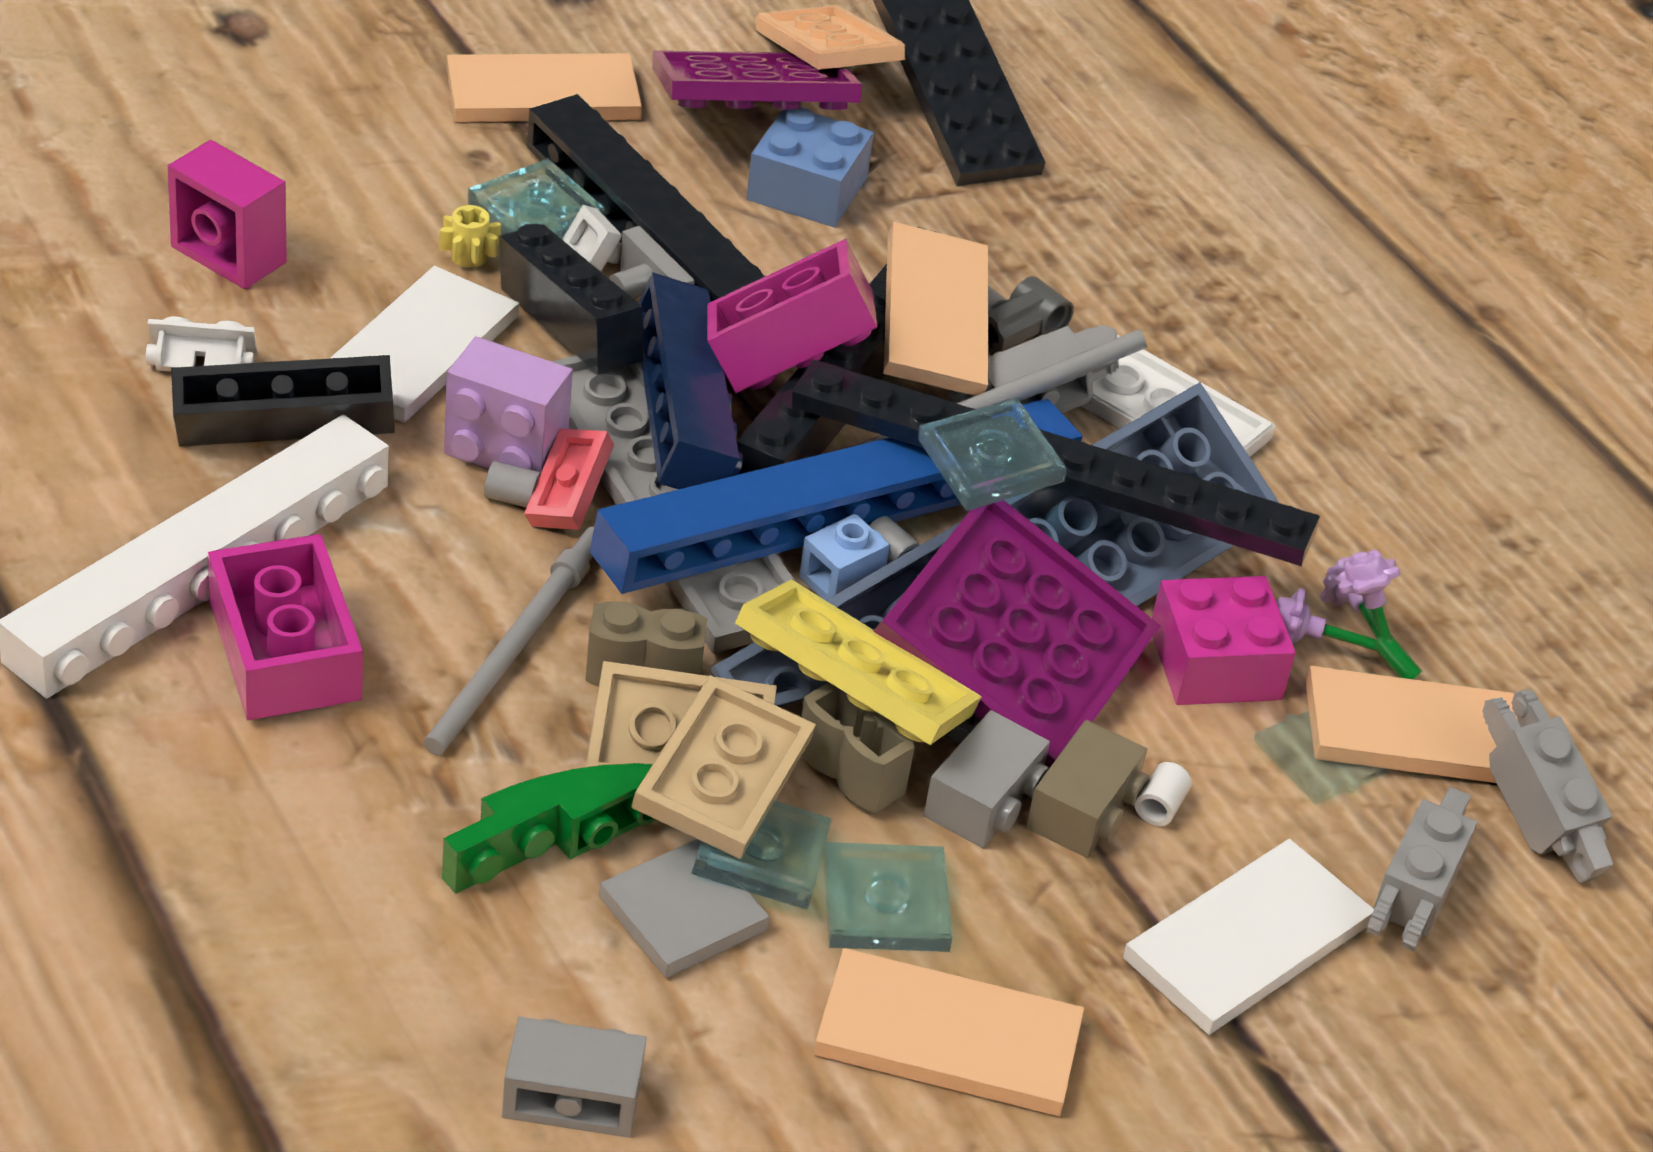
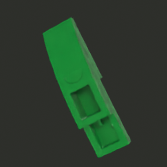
M609 764L570 769L530 779L481 798L480 821L443 838L442 879L457 894L477 883L481 884L490 881L498 873L528 858H537L555 845L571 860L591 849H600L606 846L612 839L640 825L653 823L656 819L631 808L635 792L653 764Z

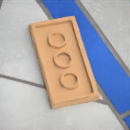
M839 5L764 12L756 15V31L818 70L905 60V44Z
M630 53L447 55L446 69L454 121L457 123L529 122L530 108L576 94L584 99L593 109L597 110L605 121L641 120L642 105Z
M897 222L892 223L888 233L883 374L974 396L986 391L988 386V245Z
M1317 666L1309 667L1305 683L1315 759L1497 783L1490 770L1489 754L1497 746L1488 730V725L1485 724L1482 710L1485 705L1484 701L1503 697V700H1506L1507 704L1510 705V710L1513 711L1511 704L1514 696L1513 693Z
M843 948L816 1038L813 1055L1060 1117L1084 1007Z

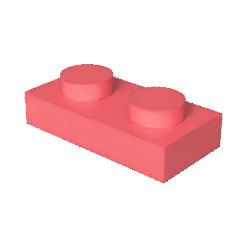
M559 429L524 513L532 527L580 530L614 447V443L607 431Z

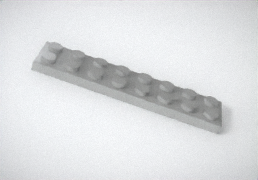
M577 355L551 361L573 369L569 429L607 431L614 443L600 481L615 504L618 505L678 490L658 484L641 362L597 374ZM775 553L670 581L667 584L684 610L707 618L705 642L711 652L715 654L754 643L750 638L749 632L734 624L743 604L791 579L795 580Z

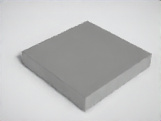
M699 839L600 882V899L665 978L675 975L768 930L770 916L712 848Z

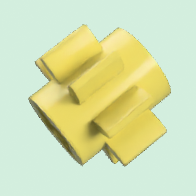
M461 206L454 210L452 216L445 215L443 217L439 249L444 251L451 250L452 261L460 266H481L487 261L488 256H497L501 223H489V213L479 206Z

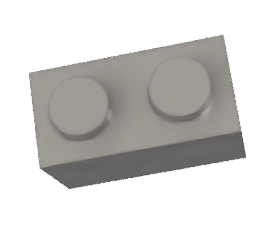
M990 710L931 776L924 817L984 848L999 830L1006 833L1012 827L1019 815L1022 803L1028 796L1033 798L1034 789L1050 769L1045 766L1050 741Z
M519 1016L504 1077L502 1118L631 1138L643 1075L647 1036L629 1034L617 1029L603 1030L565 1024L553 1019L539 1020Z

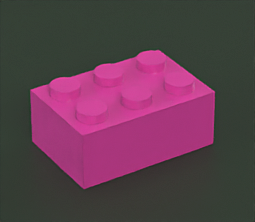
M846 239L707 304V341L735 393L748 387L751 390L763 388L773 382L778 373L795 365L797 368L808 367L813 359L819 361L825 351L842 343L844 346L855 345L866 339L871 334V330L877 328L873 291Z
M321 534L208 552L209 601L247 721L362 700L363 650Z

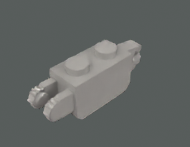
M1101 324L1100 326L1096 325L1095 328H1088L1074 334L1071 328L1066 326L1010 349L995 353L988 357V386L986 391L1117 338V331L1109 327L1108 324L1105 326ZM1119 361L1111 362L995 411L1047 398L1061 413L1087 404L1093 395V382L1106 377L1107 374L1112 375V372H1116V369L1119 368ZM953 390L948 392V400L954 403H960L974 397V395Z
M1532 689L1513 693L1514 696L1511 702L1513 711L1510 710V705L1507 704L1506 700H1503V697L1484 701L1483 718L1497 746L1489 754L1490 770L1530 849L1539 854L1555 851L1559 857H1563L1579 884L1599 878L1613 865L1604 842L1606 841V836L1603 830V825L1613 816L1561 716L1550 718L1542 702H1539L1536 692H1533Z
M1449 786L1440 806L1422 799L1385 873L1366 932L1379 937L1381 932L1386 929L1389 921L1405 927L1401 947L1413 952L1422 935L1429 936L1458 875L1478 821L1464 816L1465 809L1471 798L1470 794Z

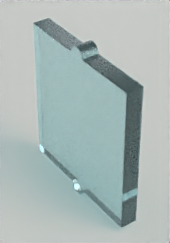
M1309 711L1297 716L1287 714L1285 721L1257 732L1254 737V741L1315 805L1346 791L1355 793L1359 785L1386 774L1388 770L1386 768L1315 759Z

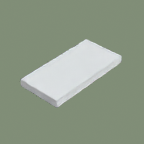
M433 266L331 358L390 355L394 419L405 423L446 385L447 371L475 336L493 341L518 317L519 302L437 266Z
M1143 349L1119 359V368L1116 369V372H1112V375L1107 374L1106 377L1094 381L1093 395L1089 403L1082 405V407L1120 429L1200 381ZM1201 383L1249 457L1272 439L1276 425Z
M1289 838L1128 942L1124 950L1123 959L1210 1035L1367 928L1374 909Z

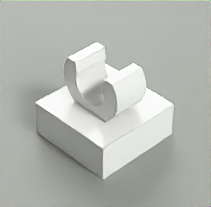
M583 205L562 240L599 271H602L607 261L613 264H618L620 261L622 243H619L622 234L597 208Z

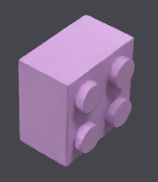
M475 336L447 371L444 454L486 469L490 468L493 461L542 472L559 429H569L573 369Z

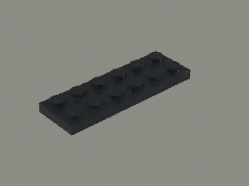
M873 0L887 33L905 44V60H900L956 186L1042 175L1046 162L970 1Z

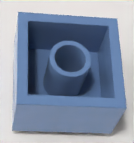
M806 108L783 109L751 154L746 200L835 228L868 177L874 132L857 127L854 123L848 121H838L815 114Z

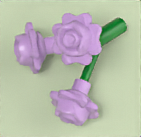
M1376 549L1368 553L1358 552L1350 558L1339 559L1335 566L1328 568L1326 578L1323 580L1325 588L1320 595L1322 601L1331 602L1334 607L1350 603L1355 612L1362 613L1376 639L1325 624L1326 619L1311 615L1309 605L1304 603L1306 601L1305 589L1299 588L1291 597H1279L1276 600L1292 644L1301 640L1304 635L1319 640L1324 635L1377 651L1399 678H1416L1422 670L1391 635L1383 605L1386 603L1383 589L1391 583L1390 579H1394L1401 574L1400 569L1396 567V560H1385Z

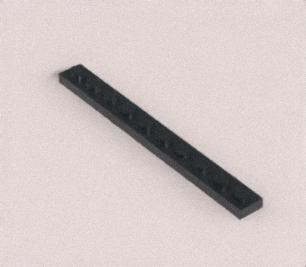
M813 359L792 391V407L1298 566H1302L1317 532L1320 515Z

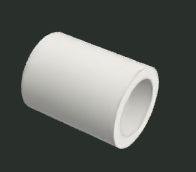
M1172 762L1158 764L1135 801V809L1138 815L1147 823L1155 826L1169 824L1192 786V779L1189 773L1180 765Z

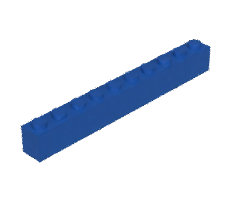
M1048 398L989 413L1070 439L1082 441V434ZM885 438L598 509L590 553L620 593L624 594L803 547L806 536L853 514L858 515L868 525L882 516H888L894 522L977 501L988 488L995 494L1000 495L1014 491L1029 481L893 438Z

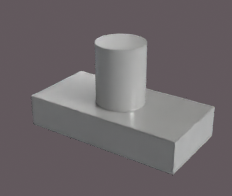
M640 226L622 232L620 272L611 275L609 279L633 299L642 296L652 272L694 285V279Z

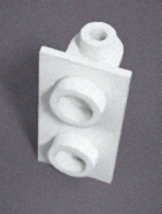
M176 316L167 317L163 320L148 319L147 324L152 344H147L146 365H156V371H171L173 367L195 366L196 356H205L204 366L254 363V356H257L258 353L254 327H245L238 322L221 321L217 324L194 323L186 318Z

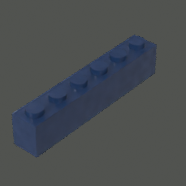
M652 272L639 304L643 306V361L641 362L658 484L679 490L739 475L743 455L742 452L738 451L736 442L737 423L733 422L730 409L732 395L727 393L726 374L707 341V304L711 302L709 290Z

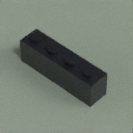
M526 224L519 227L517 231L499 235L501 289L514 301L519 302V305L583 362L597 374H601L643 361L642 305L544 224Z
M390 355L171 368L173 418L179 447L303 439L343 414L373 435L395 433Z

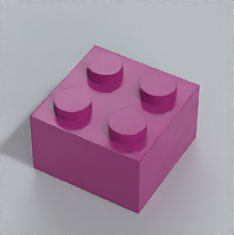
M211 139L167 165L171 247L243 289L248 288L287 263L286 181Z
M1266 576L1161 580L1152 614V619L1161 626L1154 634L1153 640L1176 705L1282 700L1296 652Z

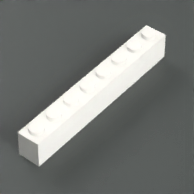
M344 414L1 618V663L46 699L68 685L77 683L84 675L113 657L122 655L131 646L158 629L168 626L174 619L201 602L208 601V552L309 536L328 523L335 522L344 513L368 498L378 495L388 486L389 445Z

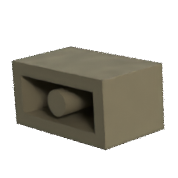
M1085 720L1034 789L1026 829L1089 858L1101 839L1108 842L1113 839L1122 822L1124 806L1127 803L1135 806L1137 797L1148 782L1149 775L1142 772L1148 748L1089 720Z

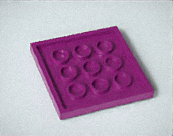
M653 50L652 52L653 71L671 100H678V106L703 108L707 106V100L726 101L725 106L729 108L749 109L754 107V101H773L772 107L778 109H800L801 102H819V108L845 110L848 109V103H861L862 83L846 67L818 70L793 53Z
M988 488L873 632L982 696L974 711V714L981 720L992 710L1049 740L1050 745L1045 766L1050 768L1085 720L1091 722L1095 720L1161 625Z

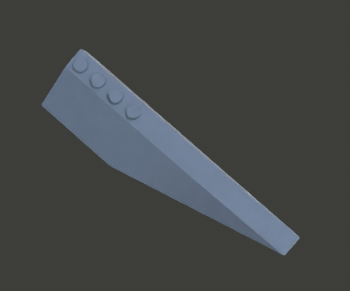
M1201 382L1092 444L1096 447L1279 503ZM1030 481L1002 497L1005 502L1136 606L1158 594L1161 580L1182 579L1234 546ZM960 522L826 601L875 630ZM755 642L710 669L714 677L777 686L774 705L778 707L803 701L804 696L828 683V681L815 680L805 675L799 669L796 661L779 651L762 648Z

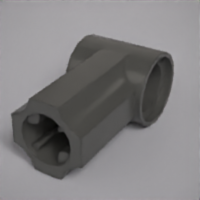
M1027 277L1017 285L1009 300L988 310V353L993 355L997 352H1002L1036 334L1044 335L1068 326L1074 313L1072 302L1038 277Z

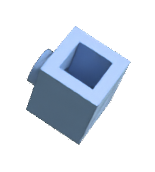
M853 514L805 537L799 577L822 599L827 600L887 565L890 544L885 541L878 531L873 530L858 515Z

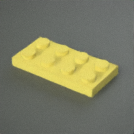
M792 579L744 603L734 623L749 632L750 638L760 647L771 651H779L798 663L799 669L805 675L815 680L828 681L847 693L846 696L852 704L866 711L878 712L894 722L896 729L903 736L913 741L926 742L931 745L971 717L982 697L940 670L876 634L870 627Z

